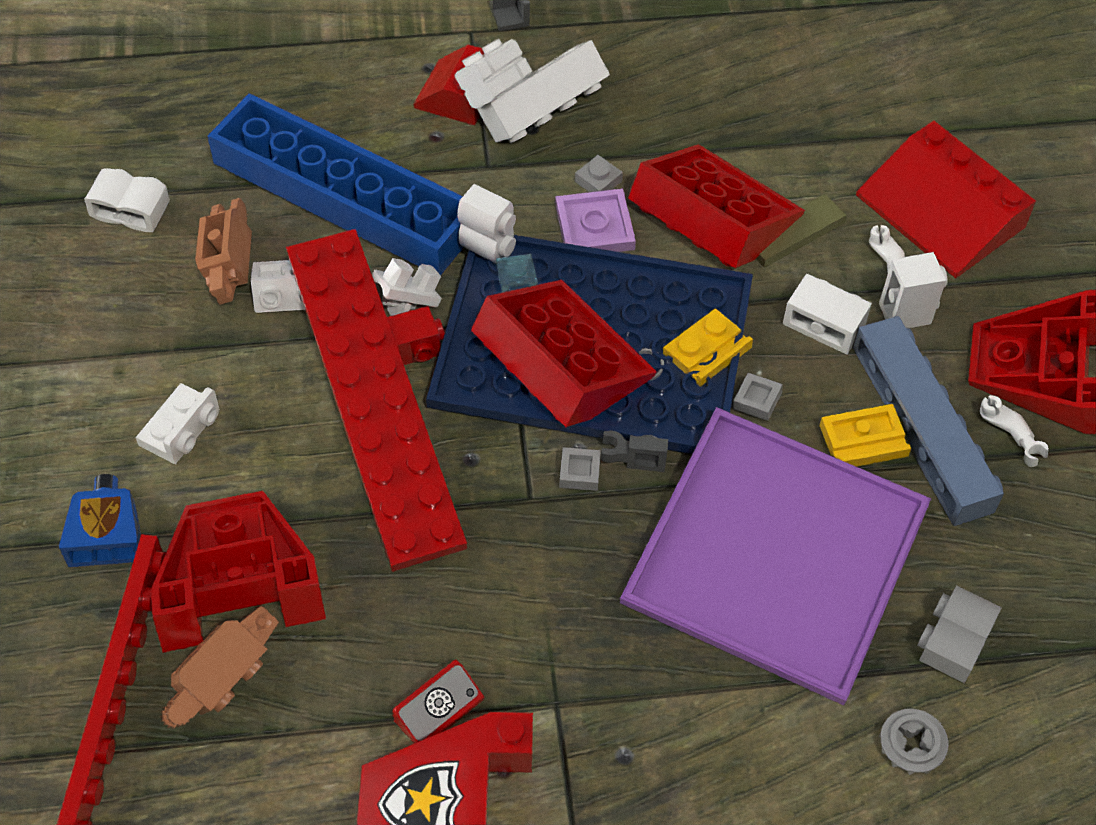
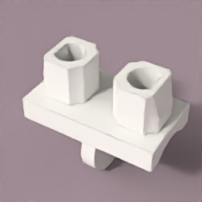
M392 258L386 271H373L372 277L374 282L379 283L382 288V304L387 305L391 316L408 312L410 309L414 310L417 304L438 307L442 298L435 289L441 275L433 266L421 264L415 276L411 277L414 269L409 263Z

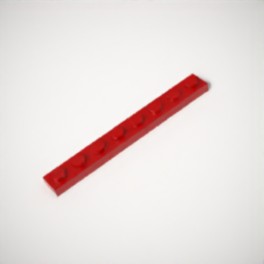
M141 534L57 825H92L90 817L93 806H98L101 802L104 790V782L101 779L105 764L109 765L114 756L115 740L113 735L116 725H121L125 717L126 701L124 696L127 686H132L135 681L137 672L136 653L138 648H143L146 642L147 625L145 621L148 611L152 612L151 588L166 552L162 551L157 536Z

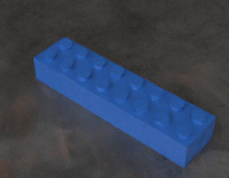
M250 93L208 135L214 164L347 231L356 229L359 237L417 266L421 264L431 265L442 275L464 248L459 243L461 223L458 220V206L463 196Z

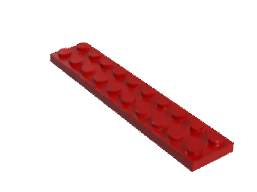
M356 229L287 246V256L391 571L393 572L466 550V538Z

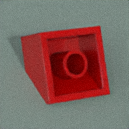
M466 45L439 59L414 102V108L475 126L480 113L477 108L471 107L465 96L466 91L461 89L455 75L456 72L465 67L462 62L464 59L478 51L484 55L482 48Z

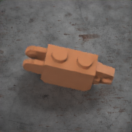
M241 198L233 199L228 210L224 209L222 204L212 206L210 215L200 218L195 261L198 270L206 279L209 292L217 299L220 305L233 301L236 286L248 283L252 230L247 225V210Z
M260 606L240 622L225 621L221 625L216 626L171 674V687L177 693L167 703V707H163L164 710L161 711L162 715L160 717L162 718L161 722H164V726L167 725L168 728L172 727L174 729L188 723L189 719H192L198 712L201 715L211 712L212 709L217 713L220 712L235 696V693L231 690L241 678L248 681L261 668L263 662L259 658L267 650L264 644L279 623L268 610Z

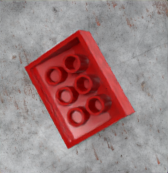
M934 120L911 135L856 192V196L924 253L934 252L939 265H942L955 279L1026 228L1036 203L1035 199Z
M699 144L641 162L628 199L639 205L643 212L656 216L665 222L669 229L682 233L691 239L695 246L708 250L717 256L722 264L734 268L754 261L762 251L797 221L805 211Z
M563 280L487 296L471 329L482 341L483 345L491 350L506 366L508 371L513 373L529 389L530 393L538 398L553 414L555 419L565 427L591 420L654 378L657 373L644 358Z

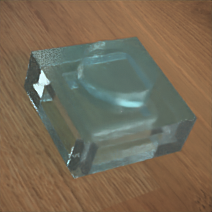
M532 254L496 258V269L502 293L538 285Z

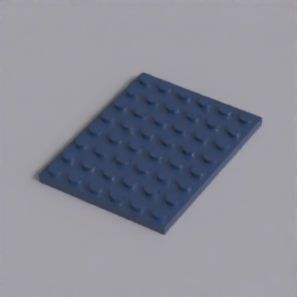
M514 235L513 237L516 239V244L512 253L507 258L503 257L498 264L469 250L427 394V408L603 438L604 431L608 430L620 433L627 441H630V435H652L657 438L668 439L667 450L693 454L716 407L730 413L740 353L731 359V363L710 379L708 376L706 383L700 387L696 384V380L692 378L693 374H697L700 371H691L685 374L673 363L671 356L663 354V347L715 308L741 329V333L735 337L734 344L743 337L753 274ZM563 280L638 354L643 348L652 349V355H639L657 373L660 369H663L660 377L652 381L649 380L591 420L565 427L555 419L553 414L538 398L534 397L529 389L513 373L508 371L495 354L486 348L482 341L471 331L487 296ZM717 351L713 353V358L710 361L701 362L699 365H709L717 358ZM660 359L664 360V365L660 364Z

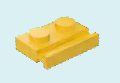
M715 308L663 347V354L671 356L673 363L685 374L691 371H699L697 374H692V378L701 387L706 383L708 376L710 379L731 363V359L740 353L739 357H741L750 350L753 338L743 335L734 344L735 337L741 333V329ZM717 351V358L710 364L699 365L701 362L710 361L713 358V353Z
M893 404L821 418L819 426L830 455L857 467L904 458L910 454V444L906 443L904 438L906 434Z

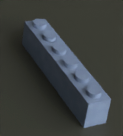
M899 316L859 327L853 349L884 404L894 405L906 434L904 437L906 443L910 444L912 454L953 526L995 513L1004 495L1002 483L996 475L992 474L987 466L981 447L978 444H974L968 434L965 420L960 414L955 412L949 401L946 388L941 384L939 385L932 373L930 361L926 356H922L916 346L912 331L905 327Z

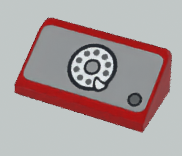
M455 659L393 709L394 722L415 744L446 731L485 698L463 665Z

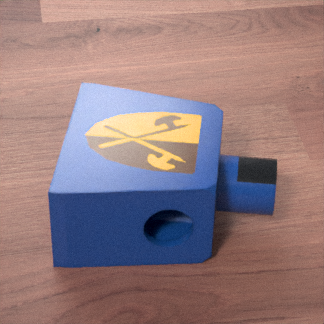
M111 474L98 475L94 479V491L76 492L72 495L59 549L68 567L132 563L134 561L141 537L137 508L130 490L126 488L118 489V478Z

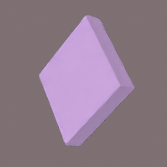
M623 189L555 196V207L563 243L616 252L635 250L636 240Z

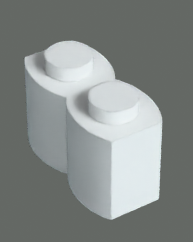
M101 169L84 199L89 216L102 222L123 224L131 229L144 232H154L170 202L167 186L154 177H133L122 169Z
M473 184L460 199L458 206V220L461 223L459 229L460 245L496 264L503 257L507 258L512 253L516 244V239L513 238V226L516 216L513 214L512 202Z

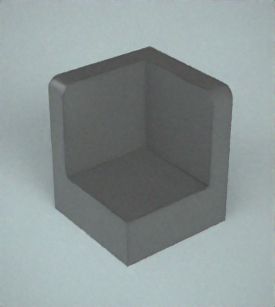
M490 0V8L499 31L530 26L529 0Z

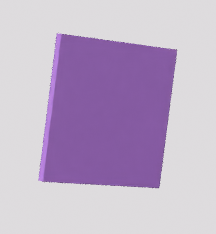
M716 407L620 598V604L841 705H845L931 498Z

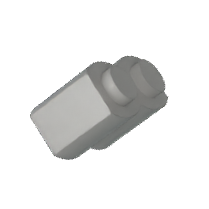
M957 585L951 596L943 593L933 615L940 618L936 627L927 624L917 646L924 649L919 661L965 684L1002 607Z

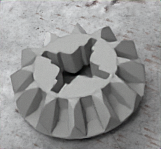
M903 709L890 715L883 724L879 736L881 738L882 754H886L891 760L893 768L900 767L906 770L909 775L916 772L928 774L931 770L942 764L948 752V737L941 723L931 714L918 709ZM922 732L923 735L920 738L919 746L923 750L915 747L912 751H904L907 742L904 735L911 739Z

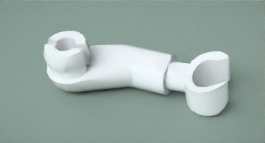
M878 225L871 229L869 243L887 263V271H889L892 259L905 257L904 251L890 236V230L887 226L881 225L880 232Z
M990 395L988 399L985 397L982 400L980 408L982 418L1012 435L1018 446L1025 449L1024 462L1027 466L1035 467L1038 465V458L1031 456V454L1036 453L1040 454L1043 458L1048 457V445L1045 442L1034 440L1033 432L1019 413L1003 405L997 396Z

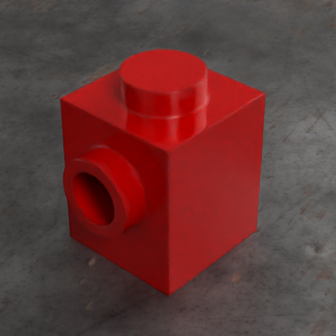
M429 306L387 317L404 365L414 362H425L439 356L441 349L440 340L444 339L445 333L441 320L433 318Z

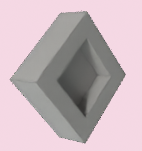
M599 155L575 172V182L588 192L612 190L622 182L623 178L622 171Z
M748 373L734 399V409L768 421L782 394L783 384Z
M563 447L559 488L598 491L601 450Z

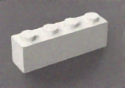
M592 40L576 45L540 67L500 97L477 109L495 142L508 139L512 143L527 134L525 128L534 124L535 127H538L552 119L553 117L550 113L558 108L560 111H563L576 104L577 100L575 97L582 92L586 96L601 88L600 81L610 74Z

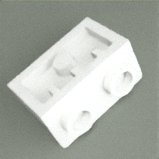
M289 260L253 262L251 288L255 312L305 310Z
M180 383L136 436L138 446L176 465L184 454L189 453L193 449L197 437L205 427L212 425L216 420L220 409L215 391L207 387L200 393Z

